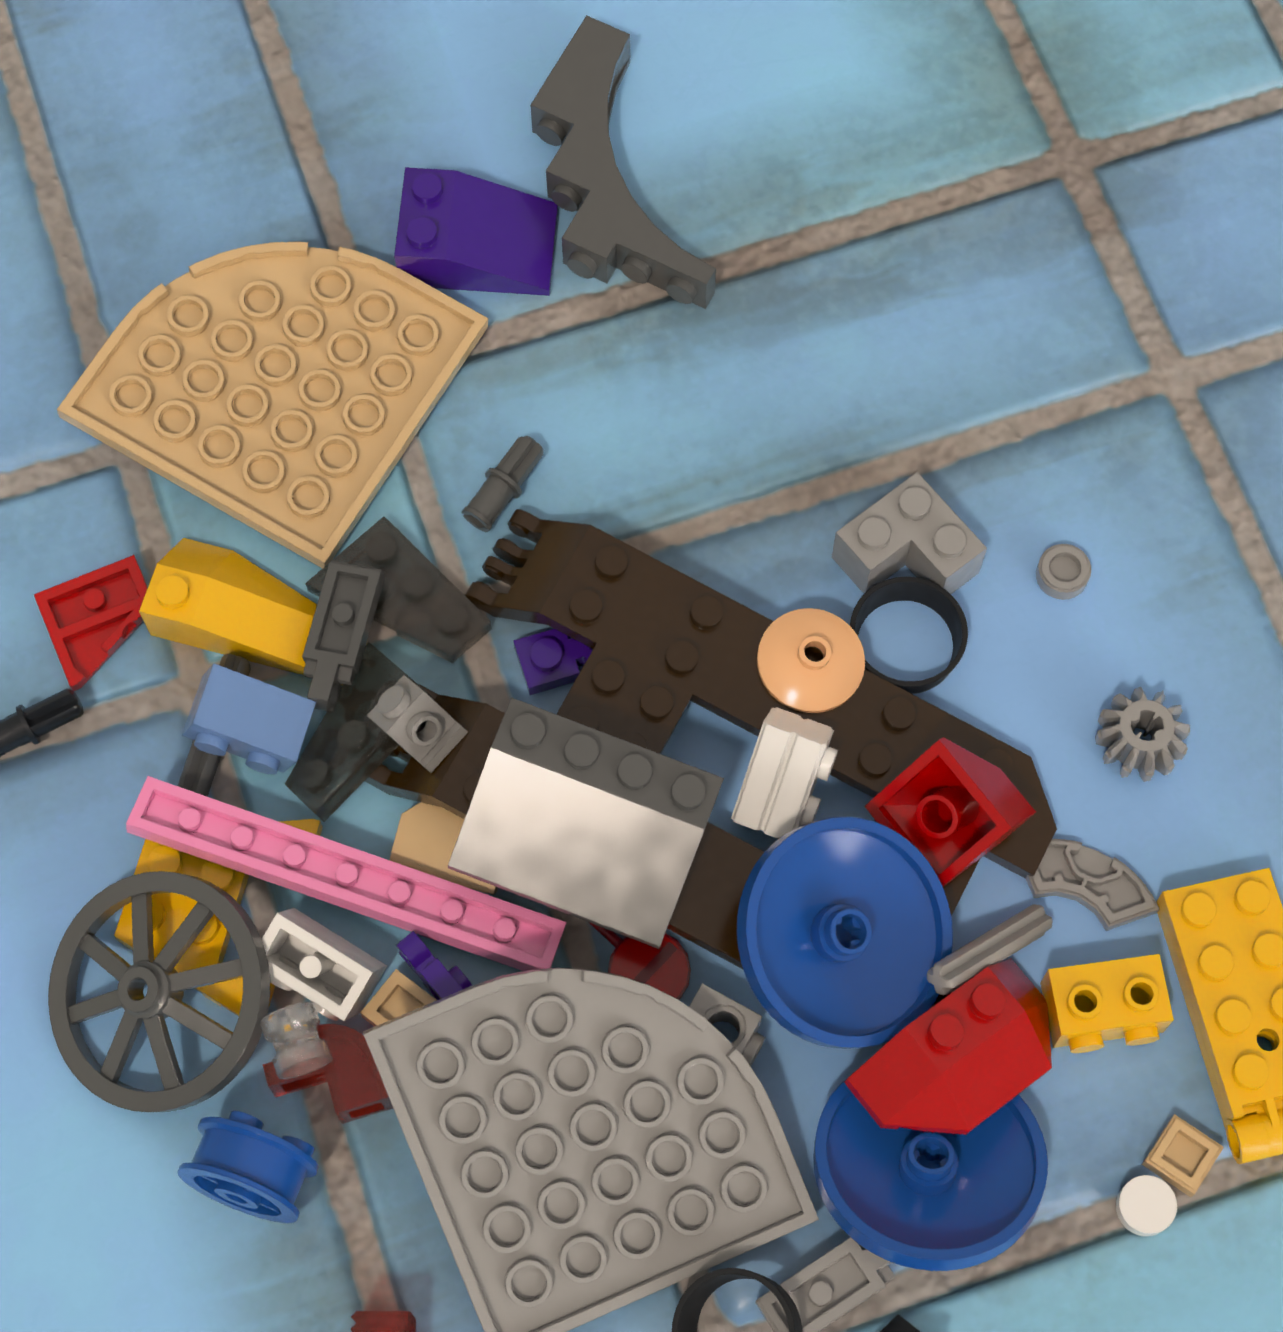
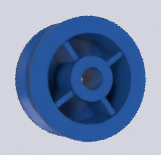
M231 1111L228 1119L221 1117L202 1118L198 1124V1130L203 1135L191 1163L180 1165L177 1171L178 1176L196 1191L232 1209L279 1223L296 1222L300 1212L294 1204L305 1178L314 1177L319 1169L317 1162L312 1158L315 1148L301 1139L286 1135L280 1138L262 1130L263 1122L244 1112Z

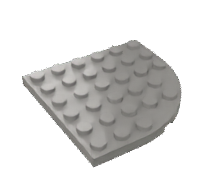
M547 968L526 970L502 975L475 984L363 1031L484 1332H567L819 1220L773 1105L747 1060L705 1017L680 1000L648 984L621 975L592 969Z

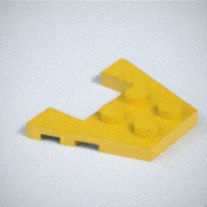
M316 819L278 821L318 836L321 835L323 828L321 821ZM147 839L144 841L134 875L146 872L164 871L198 877L223 889L239 904H241L249 875ZM158 893L152 895L154 960L197 904L196 900L177 893ZM129 903L123 907L114 936L118 942L133 951L132 903ZM215 914L174 967L178 973L223 962L231 936ZM243 977L194 988L220 1007L223 1006L239 1017L243 995ZM270 983L269 1006L275 989V985Z

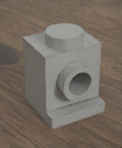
M405 675L381 695L378 704L367 715L430 773L434 771L468 733L426 692Z

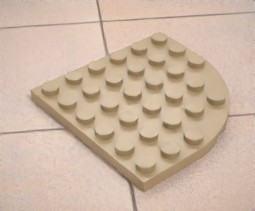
M271 242L245 246L196 262L189 266V272L176 278L166 286L161 283L151 290L129 311L115 328L59 405L57 412L64 421L326 570L329 562L333 560L488 328V318L407 272L376 257L352 249L339 247V250L335 251L308 247V242Z

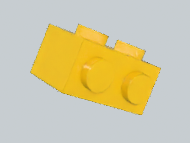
M1160 954L1052 968L1047 970L1040 982L1042 995L1046 999L1048 1006L1049 1030L1053 1048L1069 1046L1071 1053H1086L1103 1048V1041L1125 1038L1126 1045L1129 1046L1148 1044L1159 1040V1033H1163L1174 1020Z

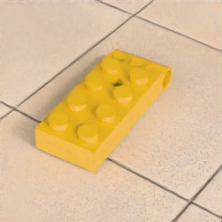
M1270 868L1162 891L1156 901L1159 907L1157 914L1223 1120L1231 1153L1238 1164L1282 1155L1283 907ZM1257 1037H1264L1269 1040L1272 1045V1051L1262 1049L1257 1043Z

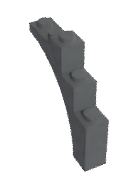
M586 15L530 105L532 132L536 133L544 142L550 145H561L546 169L547 196L564 210L578 211L562 236L563 264L567 265L572 272L586 279L593 277L606 284L617 268L632 281L642 284L648 282L665 290L669 296L680 303H693L706 309L715 294L716 268L680 248L651 222L631 196L615 162L609 137V122L616 92L630 64V34Z

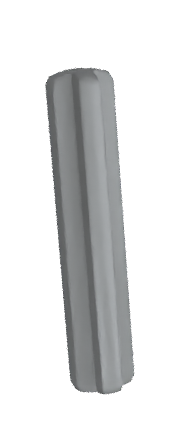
M1033 904L936 962L934 967L927 972L928 982L934 985L936 993L948 995L986 967L1003 961L1042 937L1046 931L1052 928V917L1045 914L1044 907L1041 905Z

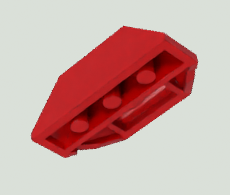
M1012 958L990 965L904 1027L849 1076L844 1083L880 1128L899 1129L901 1127L925 1132L967 1135L1052 1068L1049 1015L1046 999Z

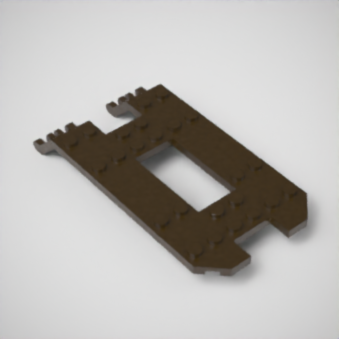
M516 509L507 523L509 529L517 536L527 538L536 543L534 550L522 549L505 538L498 539L492 548L493 552L516 567L493 556H488L482 565L483 571L489 577L511 586L508 594L498 593L488 585L476 581L472 582L464 595L466 601L493 617L549 625L593 649L556 715L661 754L690 701L756 736H759L763 721L771 708L778 707L797 714L802 719H810L831 727L834 733L829 747L837 749L838 753L830 775L873 798L935 742L944 737L1000 768L1036 811L1032 817L984 855V857L1026 879L1027 875H1035L1057 830L1031 756L867 670H864L862 681L853 696L833 710L822 713H804L784 706L767 691L761 681L757 668L758 646L764 632L773 622L771 619L592 525L542 520L524 510ZM808 647L804 650L806 657L811 661L818 662L823 659V653L816 647ZM416 684L466 729L468 733L432 773L409 755L390 736L382 733L377 742L378 747L386 754L398 757L408 764L402 773L389 770L379 761L370 759L366 760L358 775L365 782L389 795L442 807L465 819L489 751L505 713L487 703L440 695L422 685ZM707 822L667 929L743 969L737 943L739 902L748 876L764 851ZM979 860L943 887L951 916ZM939 994L931 1008L948 995Z

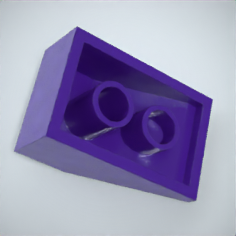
M405 167L394 253L396 267L437 289L550 296L558 205L552 201L456 170Z

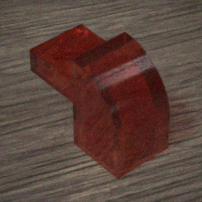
M338 1024L312 1026L318 1048L308 1050L306 1045L290 1047L276 1053V1061L262 1064L268 1087L276 1098L327 1082L335 1113L342 1124L394 1109L364 1035L350 1027Z

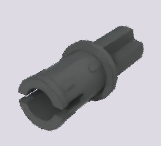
M529 436L519 437L496 468H489L486 471L485 477L487 479L469 504L461 511L464 514L463 517L477 529L489 532L512 498L517 499L522 494L520 486L542 458L544 453L542 446Z

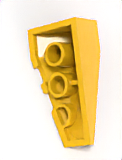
M183 538L157 563L139 613L151 636L224 655L234 654L244 657L251 662L304 675L305 661L302 655L317 604L233 550ZM342 684L343 686H346V687H350V688L353 687V684H352V686Z

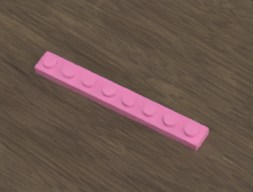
M147 776L126 822L127 833L410 932L414 931L421 936L521 971L551 968L567 923Z

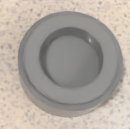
M1058 544L1048 548L1042 554L1036 569V579L1040 588L1047 595L1061 600L1071 599L1081 594L1091 576V564L1087 555L1079 548L1069 544Z

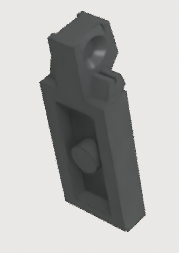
M332 560L329 562L302 655L305 661L303 674L305 677L312 678L307 699L316 702L314 709L334 712L341 692V685L352 686L355 674L359 672L385 579L381 569Z

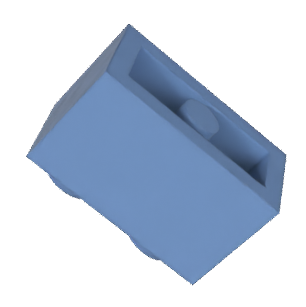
M213 663L201 678L182 736L195 740L194 746L206 753L224 756L228 752L247 759L245 764L255 771L272 775L277 774V771L284 773L297 762L316 702Z

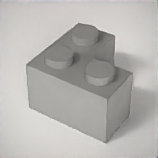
M916 472L836 532L832 558L864 594L876 584L888 579L905 565L916 577L934 582L952 594L979 574L987 547L923 477Z

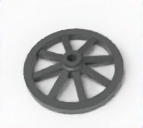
M157 871L132 875L117 881L95 895L75 916L58 946L50 973L48 993L49 1015L53 1035L65 1063L82 1085L102 1100L131 1111L171 1112L197 1105L221 1091L238 1075L248 1062L260 1040L267 1018L270 1000V973L265 948L253 921L243 907L223 889L201 878L175 872ZM158 893H177L196 900L197 904L154 960L152 895ZM129 903H132V966L95 936L106 920ZM215 914L228 930L237 949L239 959L178 973L174 967ZM86 953L119 981L118 989L76 1004L77 979L84 954ZM243 977L242 1004L234 1032L182 1002L184 990ZM147 983L148 991L146 996L144 997L143 989L145 984ZM123 1008L125 1012L105 1061L101 1066L90 1052L83 1038L79 1023ZM167 1017L173 1018L223 1049L212 1065L185 1084L166 1026L165 1018ZM142 1022H144L163 1083V1091H144L119 1081Z

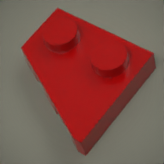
M134 555L33 594L69 686L73 691L81 689L143 622L139 610L148 587Z

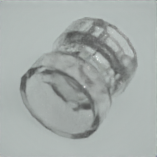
M312 1002L286 1006L268 1014L260 1021L265 1040L272 1043L276 1051L272 1062L279 1079H290L309 1074L326 1066L333 1059L328 1042L318 1035L317 1027L320 1019Z

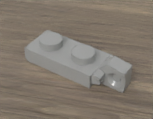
M850 1237L781 1283L780 1286L794 1301L801 1318L803 1332H821L885 1289L886 1284L893 1280L895 1275L888 1266L893 1262L871 1253ZM771 1291L755 1301L773 1332H789L788 1321L783 1307Z

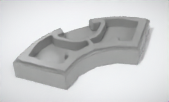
M1052 839L1035 875H1027L1026 877L1034 898L1059 896L1076 900L1096 915L1106 931L1154 915L1159 911V907L1151 892L1129 867L1115 857L1112 859L1099 851L1082 846L1081 842Z

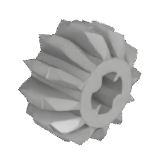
M1142 687L1134 689L1131 699L1119 693L1114 696L1111 702L1112 709H1103L1098 718V722L1103 729L1097 732L1095 742L1097 745L1109 747L1103 756L1104 764L1114 763L1118 760L1123 763L1120 769L1122 778L1128 777L1133 768L1138 769L1143 782L1151 780L1155 769L1163 775H1168L1175 767L1174 760H1182L1188 750L1187 745L1182 740L1186 739L1189 735L1190 725L1176 721L1182 713L1181 705H1174L1169 708L1162 705L1165 700L1163 691L1157 692L1152 700H1147ZM1138 728L1145 730L1143 737H1146L1148 734H1150L1152 737L1151 740L1146 741L1140 739L1142 732H1139L1137 735H1135L1133 733L1134 729Z

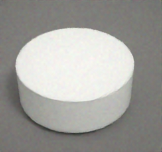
M1142 1175L1131 1179L1122 1187L1116 1199V1212L1122 1225L1130 1232L1139 1236H1154L1164 1231L1173 1222L1177 1213V1200L1173 1190L1165 1181L1155 1176Z

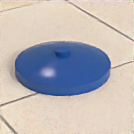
M835 817L811 822L795 828L775 841L759 858L748 876L739 902L737 943L746 979L760 1004L773 1019L792 1034L808 1042L830 1048L847 1049L870 1047L890 1041L904 1027L931 1008L939 994L936 993L934 985L928 982L927 972L934 967L936 962L952 953L953 928L949 904L941 882L927 859L910 841L896 831L874 821L853 817Z
M842 1082L830 1096L822 1111L814 1142L813 1165L817 1187L824 1204L837 1224L854 1241L871 1253L895 1264L928 1271L958 1270L976 1266L1000 1255L1015 1244L1028 1229L1039 1209L1046 1187L1048 1157L1043 1133L1031 1109L1020 1095H1017L971 1132L964 1135L925 1132L901 1127L899 1129L880 1128L846 1084Z

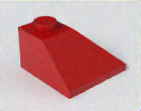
M944 737L935 742L864 806L877 823L887 826L902 835L923 854L937 874L942 887L999 845L1036 813L1034 808L1000 768Z

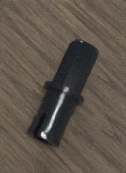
M65 689L26 709L22 704L17 706L15 713L0 720V757L30 742L36 745L41 742L40 736L81 717L84 711L77 694L71 689Z

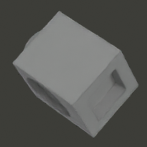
M702 983L689 1007L705 1017L711 1024L728 1022L733 1025L739 1036L731 1044L751 1066L766 1038L758 1033L762 1016Z

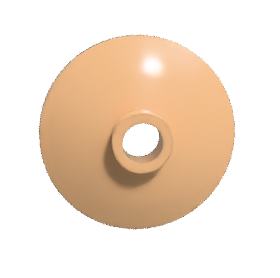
M803 608L783 614L766 629L758 646L757 668L763 685L778 702L799 712L822 713L841 706L856 692L864 675L865 654L858 635L843 619L825 610ZM808 647H816L823 653V659L818 662L811 661L806 657L804 650Z

